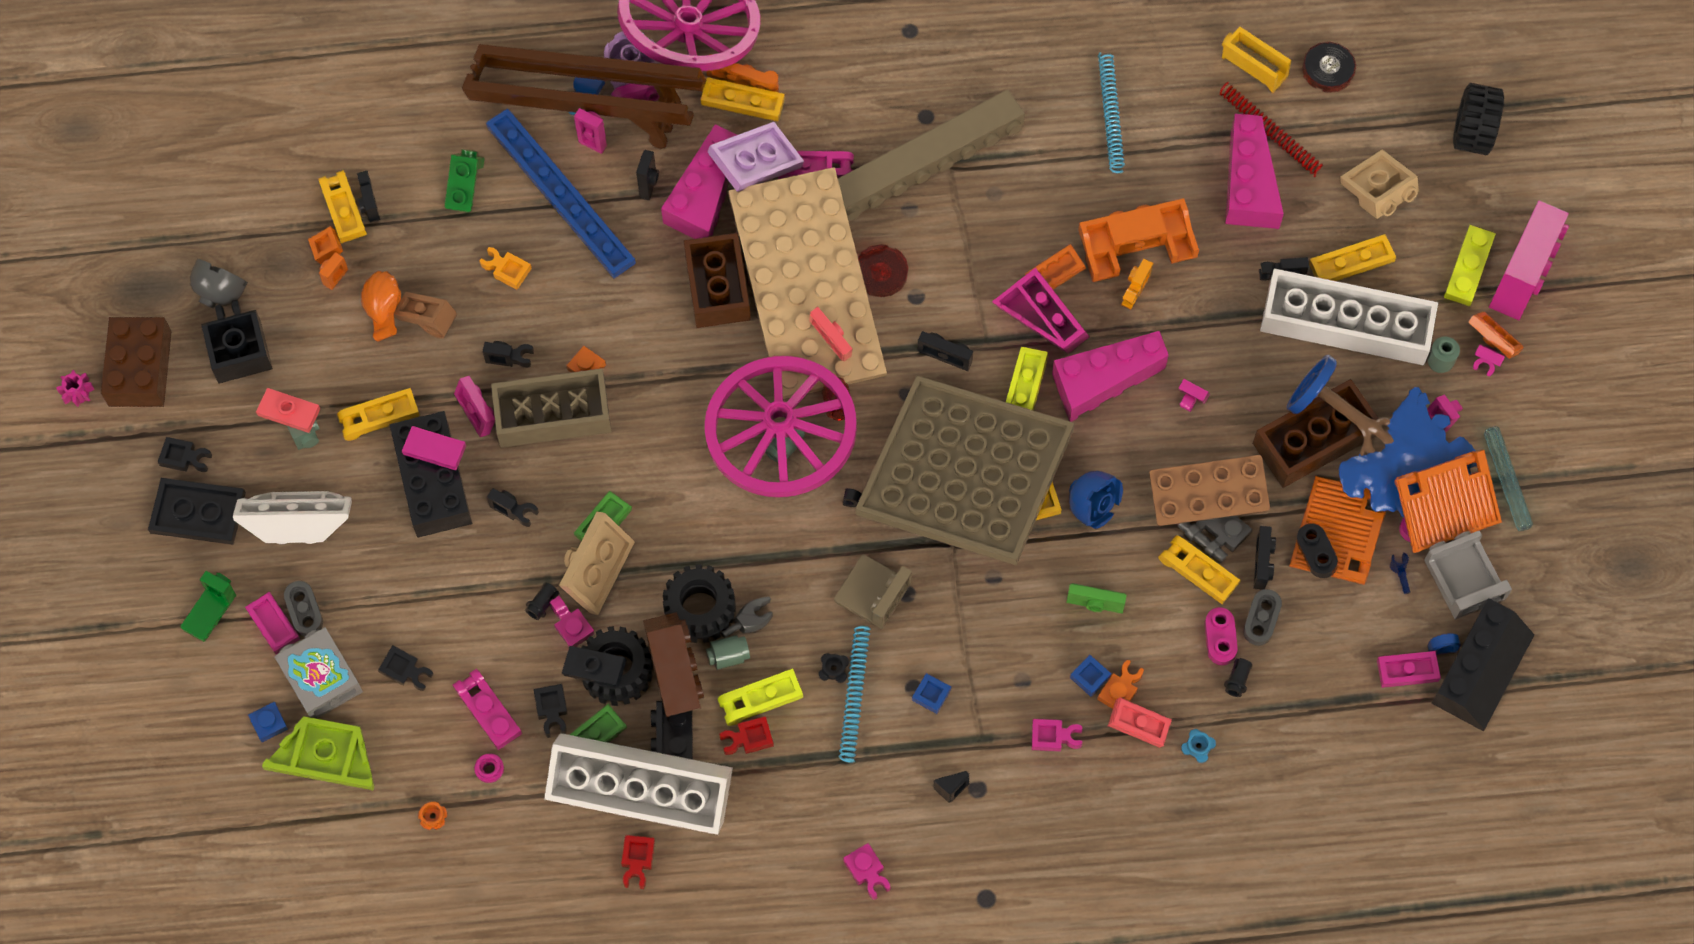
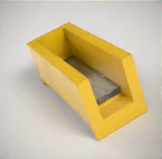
M1239 27L1233 34L1229 33L1222 42V59L1226 58L1265 84L1272 94L1289 76L1291 60L1242 27Z

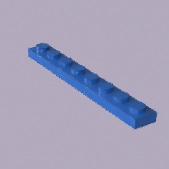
M508 108L486 122L488 130L613 279L636 264L635 258Z

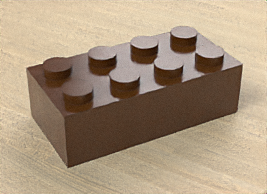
M1351 379L1331 389L1365 416L1374 420L1379 419ZM1318 396L1299 414L1289 412L1258 429L1252 444L1262 456L1282 488H1285L1363 444L1364 437L1357 425Z

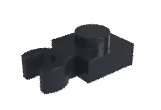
M368 171L359 172L357 176L362 197L358 198L361 214L367 213L370 223L379 221L380 216Z
M1308 257L1280 259V263L1262 262L1260 264L1259 277L1261 281L1271 280L1274 269L1307 275L1309 270Z
M166 437L158 464L161 467L187 472L189 465H193L196 470L207 472L206 464L199 463V460L203 457L212 458V454L206 448H199L194 451L195 445L193 442Z
M392 645L378 669L379 673L403 686L407 679H410L414 687L421 691H424L426 686L418 681V677L423 674L430 678L433 676V672L429 668L415 667L418 658Z
M558 684L533 689L539 720L547 718L544 723L546 737H551L550 729L554 725L560 726L562 734H566L565 722L560 718V716L568 714L563 685Z

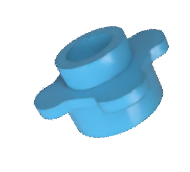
M1193 729L1189 733L1187 743L1182 745L1181 750L1183 754H1190L1195 757L1197 762L1204 763L1208 760L1209 751L1215 748L1216 741L1207 734L1200 732V730ZM1196 744H1200L1201 748H1197Z

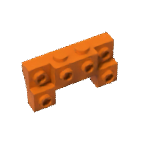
M1184 198L1152 206L1141 205L1135 210L1127 212L1116 211L1106 217L1079 223L1078 231L1086 252L1085 260L1093 282L1118 277L1120 266L1116 256L1165 245L1171 264L1198 257L1199 248L1192 230Z

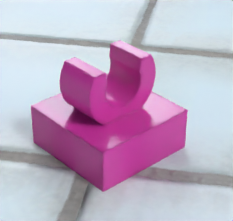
M1480 343L1475 353L1480 358L1474 362L1473 369L1477 370L1479 364L1485 362L1490 367L1487 372V376L1490 377L1494 373L1495 365L1501 366L1505 355Z
M1183 379L1178 388L1180 392L1185 394L1180 407L1189 412L1193 409L1196 401L1205 404L1210 396L1208 391Z
M1445 394L1437 397L1427 408L1431 420L1435 414L1449 416L1451 424L1444 428L1445 432L1460 418L1458 412L1463 409L1457 400L1450 402Z

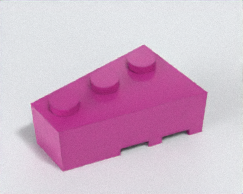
M1036 268L992 301L997 308L1067 354L1090 337Z

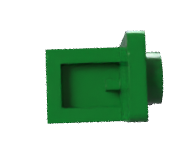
M461 149V153L451 155L445 199L446 209L464 212L472 211L477 169L484 167L485 157L477 156V151Z
M208 571L204 572L200 582L205 591L181 624L183 631L203 642L207 640L237 596L230 585L231 580L218 572L215 575Z

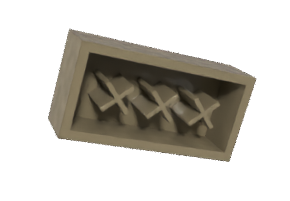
M603 368L491 384L496 432L501 448L612 432Z

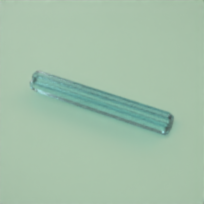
M1497 426L1487 428L1484 436L1518 531L1528 530L1533 526V522L1500 428Z

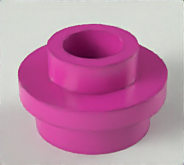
M495 754L482 755L475 763V774L482 782L493 783L503 775L504 764L500 757ZM493 765L495 769L492 773H486L484 771L485 767Z

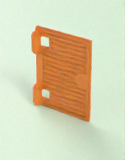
M1485 450L1472 451L1427 469L1399 476L1394 480L1413 553L1428 549L1441 541L1448 542L1454 540L1456 536L1463 532L1470 531L1474 533L1502 523ZM1476 463L1478 472L1469 474L1467 465ZM1418 483L1420 492L1410 495L1408 485Z
M1315 476L1301 527L1306 524H1317L1324 529L1338 559L1337 570L1330 577L1365 585L1386 511L1375 512L1366 509L1368 499H1371V493L1368 488L1364 489V497L1362 499L1357 497L1351 498L1343 491L1341 481ZM1308 534L1306 537L1312 540L1317 536L1315 534ZM1296 541L1289 567L1311 572ZM1320 558L1318 562L1324 564L1328 562V559ZM1351 559L1360 561L1357 572L1348 570Z

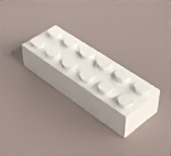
M1274 269L1269 283L1260 331L1424 365L1430 352L1438 302Z
M560 733L552 746L544 800L718 835L724 823L733 768Z

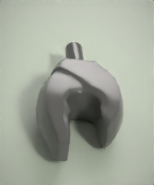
M762 597L746 603L734 618L735 624L721 631V635L725 638L737 630H740L742 633H752L764 628L772 619L773 612H768L763 616H757L754 612L767 605L771 598Z

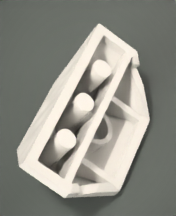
M329 491L270 492L256 495L249 499H237L233 519L265 543L286 544L305 542L312 544L325 541L348 519L352 499L351 497H343L340 494Z

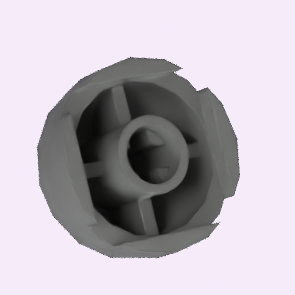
M201 259L196 260L190 275V285L192 290L200 296L199 302L213 309L216 304L228 306L232 304V301L238 300L248 283L244 279L222 268L211 266V263Z

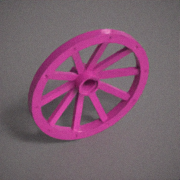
M619 0L617 7L618 21L623 33L640 52L662 64L700 68L701 71L724 68L745 57L756 43L760 29V12L755 0H738L739 3L703 16V12L713 0H701L696 7L690 6V0H682V6L679 8L673 0H662L670 13L647 0ZM629 2L665 21L633 20ZM745 11L748 19V28L709 24ZM640 30H665L672 32L654 43ZM706 33L742 36L744 38L730 49ZM696 39L700 40L717 51L718 54L697 56L694 41ZM678 40L686 44L688 55L665 48Z
M773 356L759 359L734 371L720 384L713 394L705 416L707 447L713 462L720 472L738 487L767 497L796 496L812 491L828 482L841 470L853 450L857 433L855 407L844 384L836 375L822 365L793 356ZM782 371H793L809 375L787 402H784ZM773 372L774 402L769 403L746 381L758 375ZM818 381L826 385L837 397L835 400L794 409ZM739 387L765 412L724 409L722 407L728 397ZM842 408L845 416L844 434L800 420L799 418ZM778 417L786 418L782 422L774 421ZM718 418L760 421V423L720 444L718 443ZM795 429L838 442L840 446L833 457L823 465ZM765 432L742 472L733 466L724 455V452ZM774 437L777 438L780 482H768L751 477ZM786 437L792 440L816 472L798 480L788 481Z

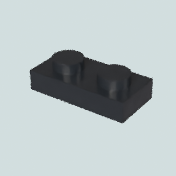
M921 332L918 339L917 352L969 371L973 361V351L968 346L944 340L937 333Z
M1260 526L1257 534L1253 589L1264 590L1268 580H1273L1274 564L1270 563V554L1275 553L1276 537H1271L1272 527Z

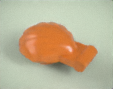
M377 271L364 284L361 292V304L366 314L373 319V338L376 341H381L397 333L394 312L401 300V292L394 276L387 271Z

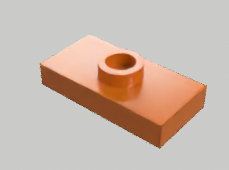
M1070 244L1034 268L1041 273L1054 290L1086 269V266Z
M1486 312L1475 314L1468 321L1471 326L1484 336L1483 340L1492 348H1497L1507 358L1510 359L1517 356L1523 350V345Z

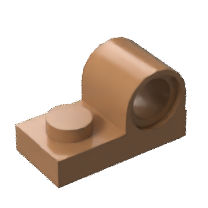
M405 292L396 307L394 316L400 321L418 324L428 334L443 339L455 320L457 313L447 300Z

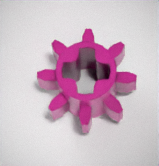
M72 370L71 374L61 376L62 386H58L56 389L62 395L61 398L65 404L71 401L75 403L76 407H79L80 403L90 401L89 392L93 391L94 387L89 382V377L86 373L79 376Z

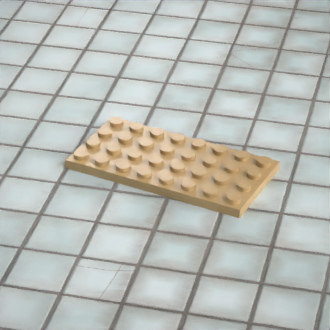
M835 167L751 185L739 192L735 189L728 190L768 357L793 356L813 361L830 370L844 385L886 376L887 371ZM816 307L820 308L831 323L835 321L844 332L843 338L852 347V356L845 362L841 361L809 322L810 312ZM782 371L783 399L792 397L809 375L793 371ZM818 381L808 393L829 388Z

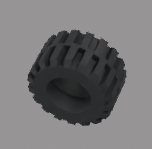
M1474 83L1467 85L1462 95L1455 123L1453 144L1456 150L1488 155L1492 151L1503 113V89Z
M695 564L696 569H690V566L683 567L684 573L681 574L677 571L673 574L674 580L669 579L666 583L667 590L663 591L662 602L665 615L677 612L680 620L685 619L691 643H697V639H703V643L709 642V637L713 636L715 640L720 638V631L728 628L729 623H733L735 618L734 612H736L735 595L730 580L724 578L723 572L719 570L717 573H714V567L708 565L707 569H702V564ZM697 593L708 594L716 600L715 606L709 612L700 615L691 614L682 606L688 597Z
M614 626L607 627L608 632L605 633L600 629L596 631L597 637L593 638L590 635L586 639L587 646L582 645L581 648L611 655H623L628 657L633 664L630 670L621 677L619 688L582 680L586 690H589L590 696L594 699L599 697L600 703L606 705L607 701H611L612 706H618V701H623L624 705L630 704L629 699L632 697L635 700L641 697L640 691L646 692L649 688L648 681H652L653 665L649 647H646V642L642 637L638 638L635 631L631 630L630 633H627L626 627L620 626L619 631H615Z

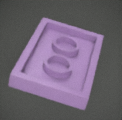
M775 122L712 144L707 151L737 192L742 191L748 186L760 184L800 169L804 163V160Z

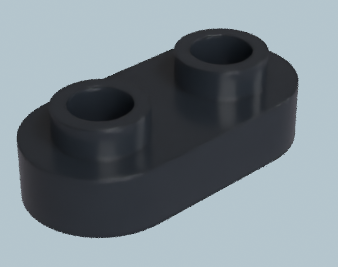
M1317 524L1302 526L1297 533V544L1311 573L1319 578L1332 576L1337 570L1338 559L1324 529ZM1308 534H1315L1317 537L1311 540L1306 536ZM1320 558H1326L1328 559V562L1322 564L1318 562V560Z

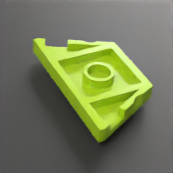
M303 716L295 725L293 732L281 741L279 749L270 759H266L262 765L263 769L374 790V782L363 733L358 726Z

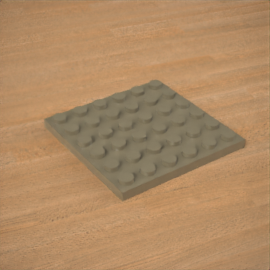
M916 376L856 506V515L1017 566L1074 431V423Z

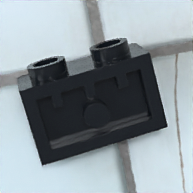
M656 701V710H651V727H656V738H651V751L693 760V710L666 717L663 702Z

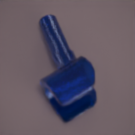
M1405 552L1402 554V563L1396 562L1394 554L1392 555L1390 568L1393 572L1398 573L1403 593L1409 594L1411 592L1406 577L1409 557Z

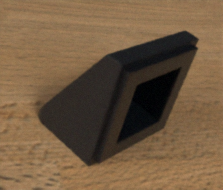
M963 771L935 779L933 781L934 790L947 802L952 803L969 785V773Z

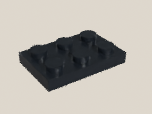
M161 478L148 531L150 534L234 545L238 523L234 521L233 514L237 499L245 498L246 492L243 488Z

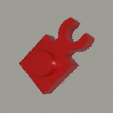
M766 716L739 723V732L735 733L726 730L719 734L721 741L725 739L733 741L731 746L723 748L725 755L734 754L739 747L743 746L746 754L774 747Z
M625 835L621 862L622 867H629V870L623 876L625 888L629 887V880L632 877L640 879V889L645 888L646 878L643 869L652 870L655 838Z

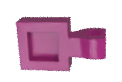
M560 596L550 601L551 609L560 619V621L554 624L555 629L568 647H576L590 635L593 636L595 634L593 628L579 609L570 613Z

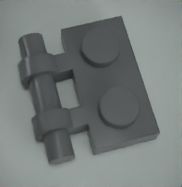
M1237 516L1196 521L1193 525L1190 522L1178 525L1189 541L1192 542L1194 540L1204 549V553L1208 557H1214L1219 563H1222L1228 556L1221 549L1223 546H1226L1233 552L1252 532V528ZM1206 529L1216 539L1211 541L1202 531Z

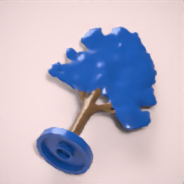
M1326 355L1319 360L1298 385L1287 403V409L1293 414H1299L1316 396H1319L1357 425L1363 434L1364 442L1359 456L1351 457L1347 461L1340 463L1339 477L1343 491L1351 498L1357 497L1362 499L1364 497V489L1368 488L1371 493L1370 505L1372 510L1375 512L1387 510L1395 512L1398 510L1401 516L1404 517L1398 490L1394 483L1397 477L1427 469L1476 450L1464 437L1459 436L1452 442H1447L1444 428L1451 424L1449 416L1435 414L1431 420L1426 406L1430 402L1427 394L1422 393L1419 387H1414L1409 391V395L1397 410L1393 412L1391 419L1379 418L1374 420L1365 416L1326 386L1337 366V361L1330 355ZM1386 425L1390 429L1385 431L1381 426ZM1372 434L1384 442L1385 448L1381 452H1377L1373 448ZM1476 463L1467 465L1469 474H1472L1469 469L1477 466ZM1418 483L1408 485L1410 495L1420 492Z

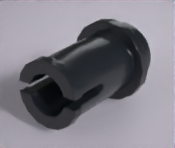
M545 582L533 600L526 603L527 608L525 612L535 620H539L541 617L544 618L546 616L545 611L550 606V601L559 595V591L553 585Z
M1242 658L1234 660L1229 680H1226L1224 683L1227 694L1241 697L1242 693L1247 691L1245 684L1253 666L1250 661Z

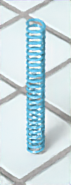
M1100 52L1098 54L1105 114L1104 122L1106 123V141L1108 142V160L1110 161L1109 169L1114 173H1122L1123 170H1112V167L1122 168L1125 166L1123 163L1125 159L1122 158L1124 156L1122 153L1123 145L1121 144L1123 140L1120 139L1122 137L1120 134L1121 126L1119 125L1120 120H1118L1120 119L1118 115L1120 112L1117 106L1119 104L1117 102L1118 97H1116L1118 93L1116 92L1117 84L1114 78L1116 76L1114 74L1115 69H1113L1115 65L1113 64L1114 60H1112L1114 56L1111 54L1101 56L1102 53Z
M868 626L854 628L855 633L852 640L854 644L852 645L853 650L851 653L853 655L850 656L852 660L850 661L851 666L849 669L851 671L848 673L850 675L848 678L849 683H847L849 688H847L848 693L845 700L847 704L844 711L846 715L843 717L845 721H843L844 726L842 727L844 732L841 733L843 737L841 738L842 743L839 750L841 753L839 758L849 763H854L855 760L853 758H842V756L855 757L856 754L851 752L844 753L842 750L854 752L857 749L855 747H844L843 745L856 746L857 743L844 741V739L857 740L858 738L856 736H845L844 734L857 735L859 733L855 730H845V728L858 729L859 726L853 724H858L860 721L857 719H847L846 717L860 718L861 716L855 713H859L861 710L859 708H848L847 706H862L860 703H857L861 702L862 698L849 697V695L862 696L863 693L859 691L864 689L861 686H851L850 684L863 685L864 682L860 680L865 679L862 675H852L851 673L865 674L866 672L860 669L866 668L863 663L867 661L861 658L868 657L864 654L868 652L866 648H855V645L860 647L869 646L868 643H865L869 641V638L856 637V635L869 636L870 633L866 631L871 630V628ZM857 629H864V631H859V632H857L856 630H857Z

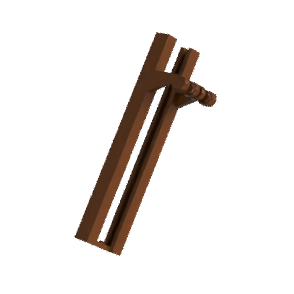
M479 44L473 58L476 64H471L470 66L473 72L472 74L467 73L461 89L468 99L472 101L575 113L580 108L587 112L593 111L601 116L626 118L650 135L648 140L652 146L658 149H665L668 139L664 133H671L674 124L690 126L694 117L693 111H688V106L682 104L675 89L703 92L706 78L701 69L695 67ZM484 67L649 85L654 86L659 99L657 102L482 82L479 79Z

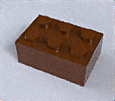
M738 233L683 240L696 328L751 321Z
M109 317L101 395L109 407H164L172 333L165 317Z
M677 612L643 620L666 717L700 709L699 699L704 698L698 674L693 675L692 672L698 669L692 647H686V643H690L691 639L685 619L680 620Z

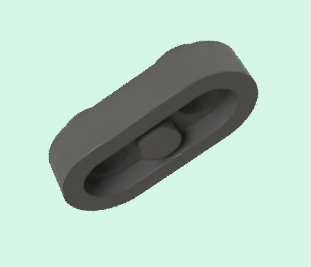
M295 581L289 584L284 591V600L296 631L300 635L306 636L313 630H321L323 618L310 585L303 581ZM297 596H305L304 600L300 602L295 601ZM307 620L314 621L311 626H304Z
M1264 589L1257 592L1252 601L1243 633L1245 639L1253 645H1264L1272 637L1282 606L1280 596L1273 590ZM1267 603L1271 609L1264 610L1261 604ZM1253 629H1260L1263 634L1260 636L1255 635Z

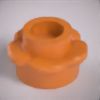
M429 802L423 805L418 813V818L421 819V826L427 830L432 828L437 830L443 827L445 818H447L446 808L440 806L438 802ZM435 814L436 817L434 819H431L430 815Z

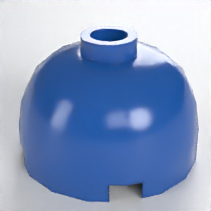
M1103 471L1085 473L1073 481L1070 486V510L1086 526L1094 529L1104 526L1114 515V513L1110 512L1114 503L1119 506L1123 494L1122 482L1115 476Z

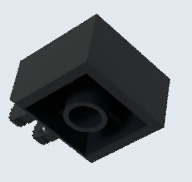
M238 300L232 301L233 316L225 318L224 308L219 304L215 306L218 320L201 324L211 369L218 384L273 369L262 323L257 311L252 310L242 313Z

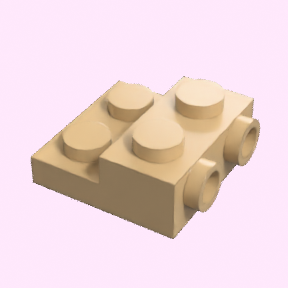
M1380 150L1340 177L1341 185L1359 198V206L1376 219L1382 215H1392L1399 204L1404 201H1413L1419 192L1418 176L1384 150Z

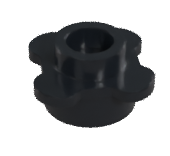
M824 654L821 657L822 670L819 671V678L822 681L830 679L836 680L838 683L845 682L847 679L845 670L849 665V659L844 655ZM836 666L837 669L832 670L831 667Z

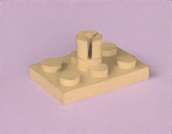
M596 512L579 547H571V550L568 549L564 562L568 569L559 586L590 614L598 615L635 541L606 513Z

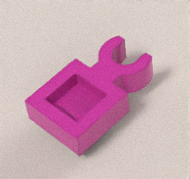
M1033 719L1032 750L1061 752L1062 744H1066L1073 749H1079L1082 747V741L1073 740L1071 734L1082 733V726L1073 724L1068 728H1062V720Z
M869 843L843 858V862L857 884L860 885L865 881L867 882V891L873 900L877 899V894L873 889L874 886L882 885L887 892L890 891L889 881L885 877L878 875V873L884 870V867Z

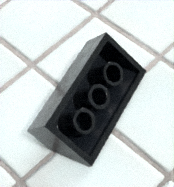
M1490 598L1487 599L1431 704L1484 732L1534 637V633L1515 611Z

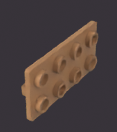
M1261 455L1155 469L1149 472L1158 526L1260 513L1270 510Z

